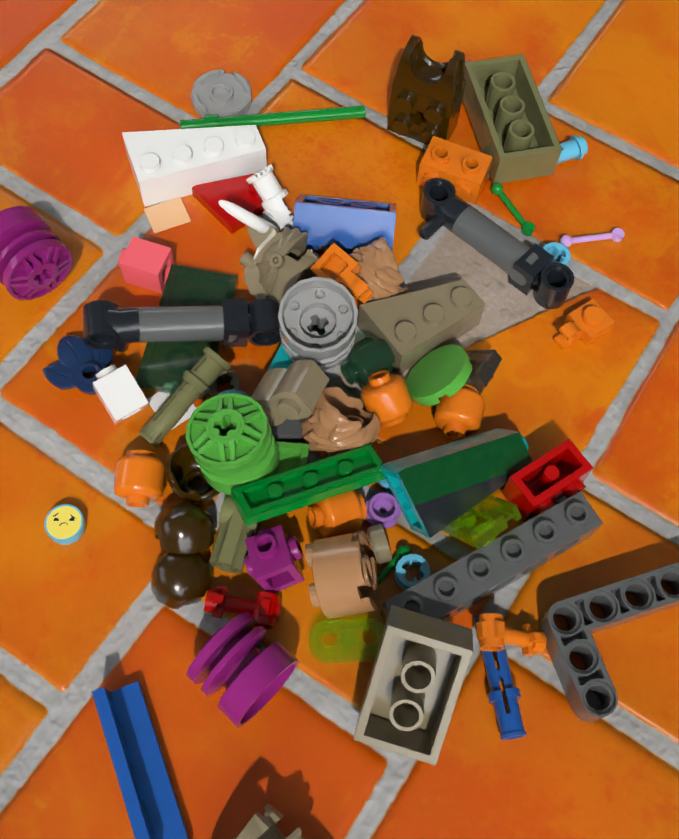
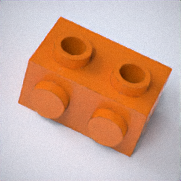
M433 136L420 162L416 184L424 187L426 182L431 179H446L454 185L457 196L470 204L476 205L488 178L493 156Z

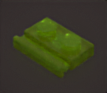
M490 494L441 531L478 549L481 546L492 543L499 533L507 529V521L510 519L518 521L522 516L516 504Z

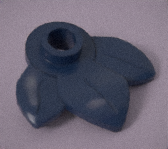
M64 336L60 339L57 346V354L60 361L45 367L43 373L46 379L59 389L77 388L83 393L95 395L93 382L98 380L96 375L90 379L85 377L90 373L97 374L107 368L113 360V349L99 350L89 348L84 344L83 339L78 336Z

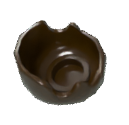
M188 444L180 446L171 453L167 463L168 483L178 497L193 504H200L211 501L220 493L207 483Z
M187 502L174 504L159 512L155 519V538L159 539L161 549L166 552L195 554L207 550L214 543L212 517L199 505Z
M165 552L157 560L151 573V590L158 602L171 609H179L182 606L198 603L212 584V566L206 555L202 552L195 554Z

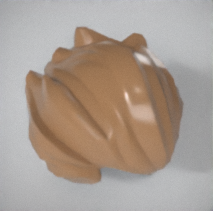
M384 237L374 240L367 246L355 249L354 253L349 255L362 268L356 276L363 280L374 293L366 303L408 293L407 286H399L403 283L404 278L398 272L395 254Z
M336 386L325 387L312 413L302 421L301 427L302 435L308 441L309 450L323 451L330 457L370 443L372 445L381 429V422L377 414L363 410L364 404L361 399L347 395L340 387Z

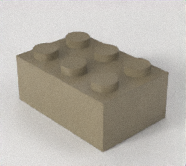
M391 605L358 714L353 740L436 765L473 653L472 629Z

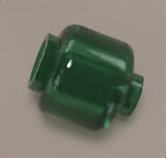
M367 336L354 344L353 349L347 359L343 361L344 365L340 369L349 384L356 383L362 388L369 382L368 377L377 371L388 370L389 374H392V363L395 362V357L386 341L381 338L377 340L372 336Z

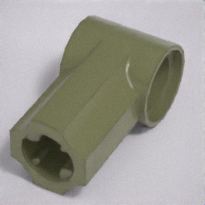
M226 494L219 516L220 529L209 563L211 566L232 574L242 573L245 566L244 556L248 555L245 539L257 535L261 522L246 527L231 495Z

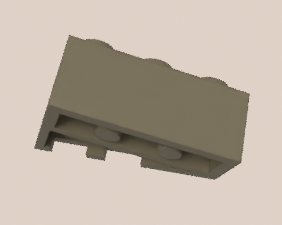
M463 279L360 304L357 327L393 371L400 375L416 365L421 358L431 351L448 345L478 326L485 302Z

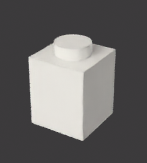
M114 364L96 374L98 380L93 382V389L115 425L148 406L149 402L126 364L118 369Z

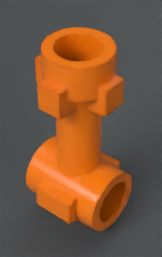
M498 613L479 615V622L476 623L480 650L488 652L502 651L505 649L504 643L522 648L524 656L531 657L541 654L545 650L547 644L546 635L543 631L535 629V625H521V630L505 627V622H503V615Z

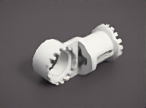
M270 164L259 170L258 173L256 172L246 181L248 184H253L263 201L261 203L265 210L263 218L274 224L280 233L285 227L293 228L292 219L294 217L289 215L291 211H288V207L282 201V198L288 194L287 189H282L272 172L274 168Z

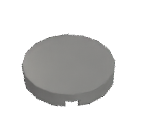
M213 70L204 73L195 80L191 91V103L195 112L202 118L209 114H217V117L245 115L252 103L251 87L248 81L239 73L232 71V74L224 73V70Z

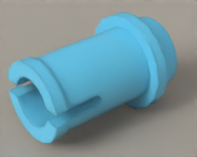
M573 135L568 141L560 143L562 151L557 164L571 159L581 160L588 152L585 138Z

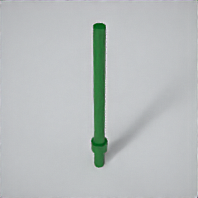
M361 105L225 117L209 114L201 119L180 120L181 129L242 125L262 127L365 118L366 111L365 106Z

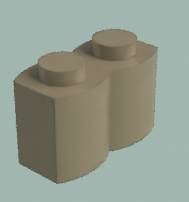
M298 360L293 362L288 369L274 368L267 371L251 398L262 406L269 425L277 426L286 419L299 420L308 417L324 391L329 377L314 360Z

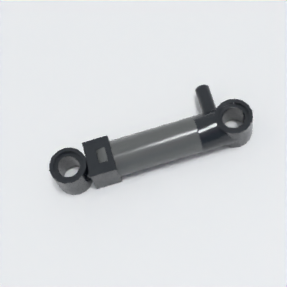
M434 178L426 182L423 188L419 211L421 217L427 221L419 230V235L422 239L428 240L444 226L511 275L508 283L527 296L534 289V299L543 308L557 309L564 304L574 284V274L568 266L562 263H552L554 256L536 243L529 248L457 196L454 185L450 181Z
M266 298L257 299L248 304L247 299H222L221 306L119 307L114 302L97 300L89 302L83 307V342L89 348L99 350L115 348L118 352H125L128 349V343L222 341V347H246L249 340L251 344L256 346H271L281 341L278 322L280 305L277 301Z

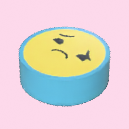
M63 504L56 506L47 514L44 527L46 533L54 542L61 545H69L75 543L83 536L86 529V521L77 507Z

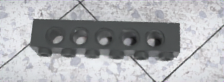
M580 491L385 601L380 615L386 623L390 607L394 605L447 621L589 539L603 522Z

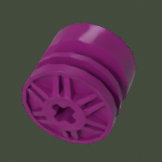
M15 206L2 210L0 212V283L5 286L12 297L18 300H33L48 294L63 282L68 275L73 260L70 250L51 231L50 226L39 213L32 208Z
M249 612L241 613L214 633L195 657L186 674L195 685L204 681L201 691L206 696L216 693L223 687L226 688L217 707L237 728L247 723L272 699L286 683L299 663V660L280 642L271 644L263 651L260 650L268 632L264 626H259L253 630L256 619Z

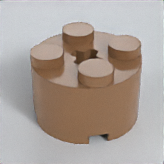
M364 531L317 539L313 543L305 545L306 562L308 567L312 568L314 583L309 584L310 600L314 608L321 607L323 614L329 619L378 610L379 606L373 602V600H379L380 595L374 556L368 557L367 554L365 555L363 547L370 546V543Z

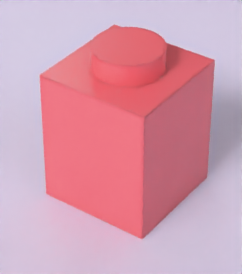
M134 236L128 247L122 249L118 259V265L121 268L125 283L163 294L175 269L172 249L170 247Z

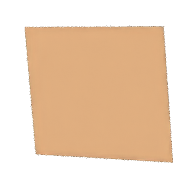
M180 197L144 208L154 234L191 222Z

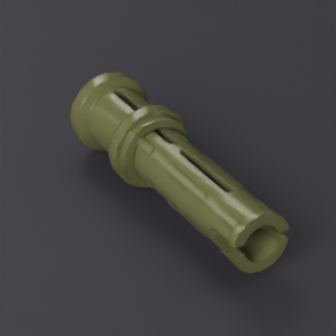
M206 346L203 349L204 355L191 370L184 371L182 383L159 408L151 420L138 432L156 448L185 415L192 404L201 395L205 396L211 392L210 386L223 371H229L231 368L223 358Z

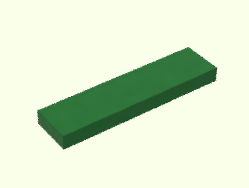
M370 443L231 488V498L247 527L323 501L329 497L384 480L385 477L380 469V466L384 463Z

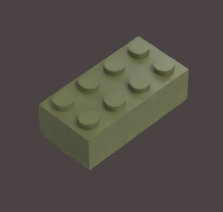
M524 54L465 62L464 79L466 80L463 102L481 152L493 156L489 171L492 183H505L553 175L562 148Z

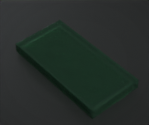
M172 264L159 306H221L222 299H234L238 286V276ZM222 341L147 342L135 381L140 388L173 394L183 381L184 371L191 370L204 355L203 349L207 346L219 354ZM207 394L205 396L201 395L198 399L206 400Z

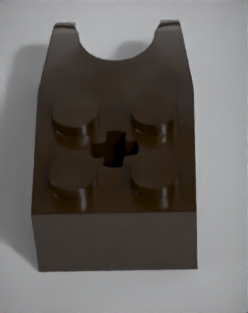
M414 34L410 37L401 56L392 84L387 130L429 145L433 136L449 141L458 123L466 80L464 79V52L455 50L448 62H436L425 53L421 37Z

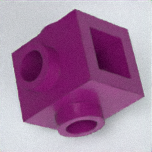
M281 524L273 528H265L259 531L257 535L245 539L249 554L244 556L246 568L250 576L255 578L266 592L276 593L305 581L298 560L304 557L301 545L295 535L289 537Z

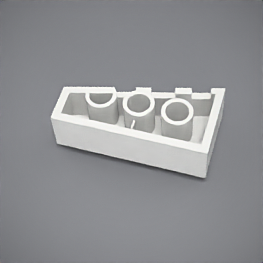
M256 125L122 132L127 157L144 207L192 195V187L195 185L255 174L267 166L266 148Z

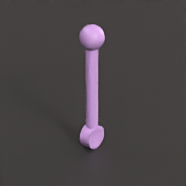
M614 228L611 233L578 237L563 235L560 238V243L570 247L574 243L607 239L620 242L625 232L620 228Z

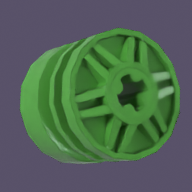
M238 393L219 394L205 400L193 411L186 425V441L207 483L215 490L231 495V488L274 475L279 464V449L272 434L268 418L258 402L250 396Z

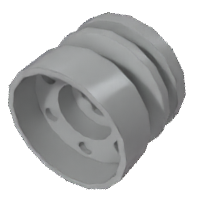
M312 277L300 280L287 290L280 301L278 322L283 349L293 362L298 360H314L322 370L336 367L347 359L354 347L358 317L355 299L347 288L331 278ZM317 326L320 331L324 330V334L319 335L317 331H312V328Z

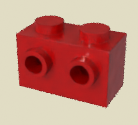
M568 439L510 476L501 493L523 522H525L534 515L537 516L555 506L554 502L563 496L568 499L582 491L586 487L583 482L593 467L574 443Z

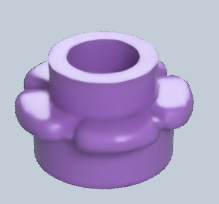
M378 493L370 497L366 502V519L372 526L382 524L383 529L391 528L397 523L396 519L401 516L402 510L396 498L389 493ZM381 508H384L386 510V513L381 514L379 510Z

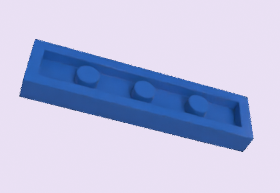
M136 681L111 692L105 687L92 691L135 839H190L140 682Z

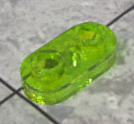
M374 618L325 620L315 625L311 630L309 648L312 655L323 663L375 660L385 626ZM370 631L374 633L376 641L372 644L365 643L361 637L364 632ZM325 634H332L337 642L333 646H325L321 641L322 637Z

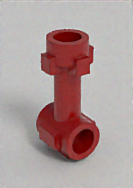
M218 586L217 589H208L204 612L211 613L212 617L222 619L224 611L237 614L249 612L256 619L255 627L264 626L266 629H274L275 621H279L281 604H279L280 596L271 592L259 591L256 594V599L250 600L228 596V588Z

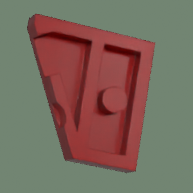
M253 174L192 187L193 197L231 234L244 227L245 224L228 214L219 205V200L232 202L256 216L261 215L265 211L261 205L263 201L253 184H248L246 181Z

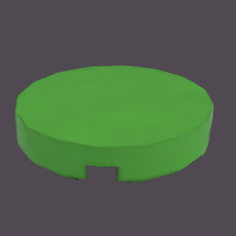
M455 344L439 347L421 358L412 368L406 379V384L415 403L421 406L439 404L440 400L438 398L444 395L451 397L465 385L472 372V364L470 362L471 358L463 347Z

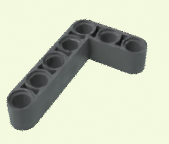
M679 562L558 601L540 618L539 630L543 631L546 635V648L572 711L582 721H598L613 713L618 703L617 692L592 634L678 606ZM661 581L671 586L673 595L663 590ZM625 592L632 593L637 598L638 607L631 605L627 601ZM590 603L596 604L602 609L603 619L597 618L591 613ZM553 615L562 616L567 621L568 631H562L556 627ZM570 652L577 653L582 657L585 665L584 670L576 669L571 664L569 659ZM587 691L594 692L600 698L601 708L599 711L594 710L587 703Z

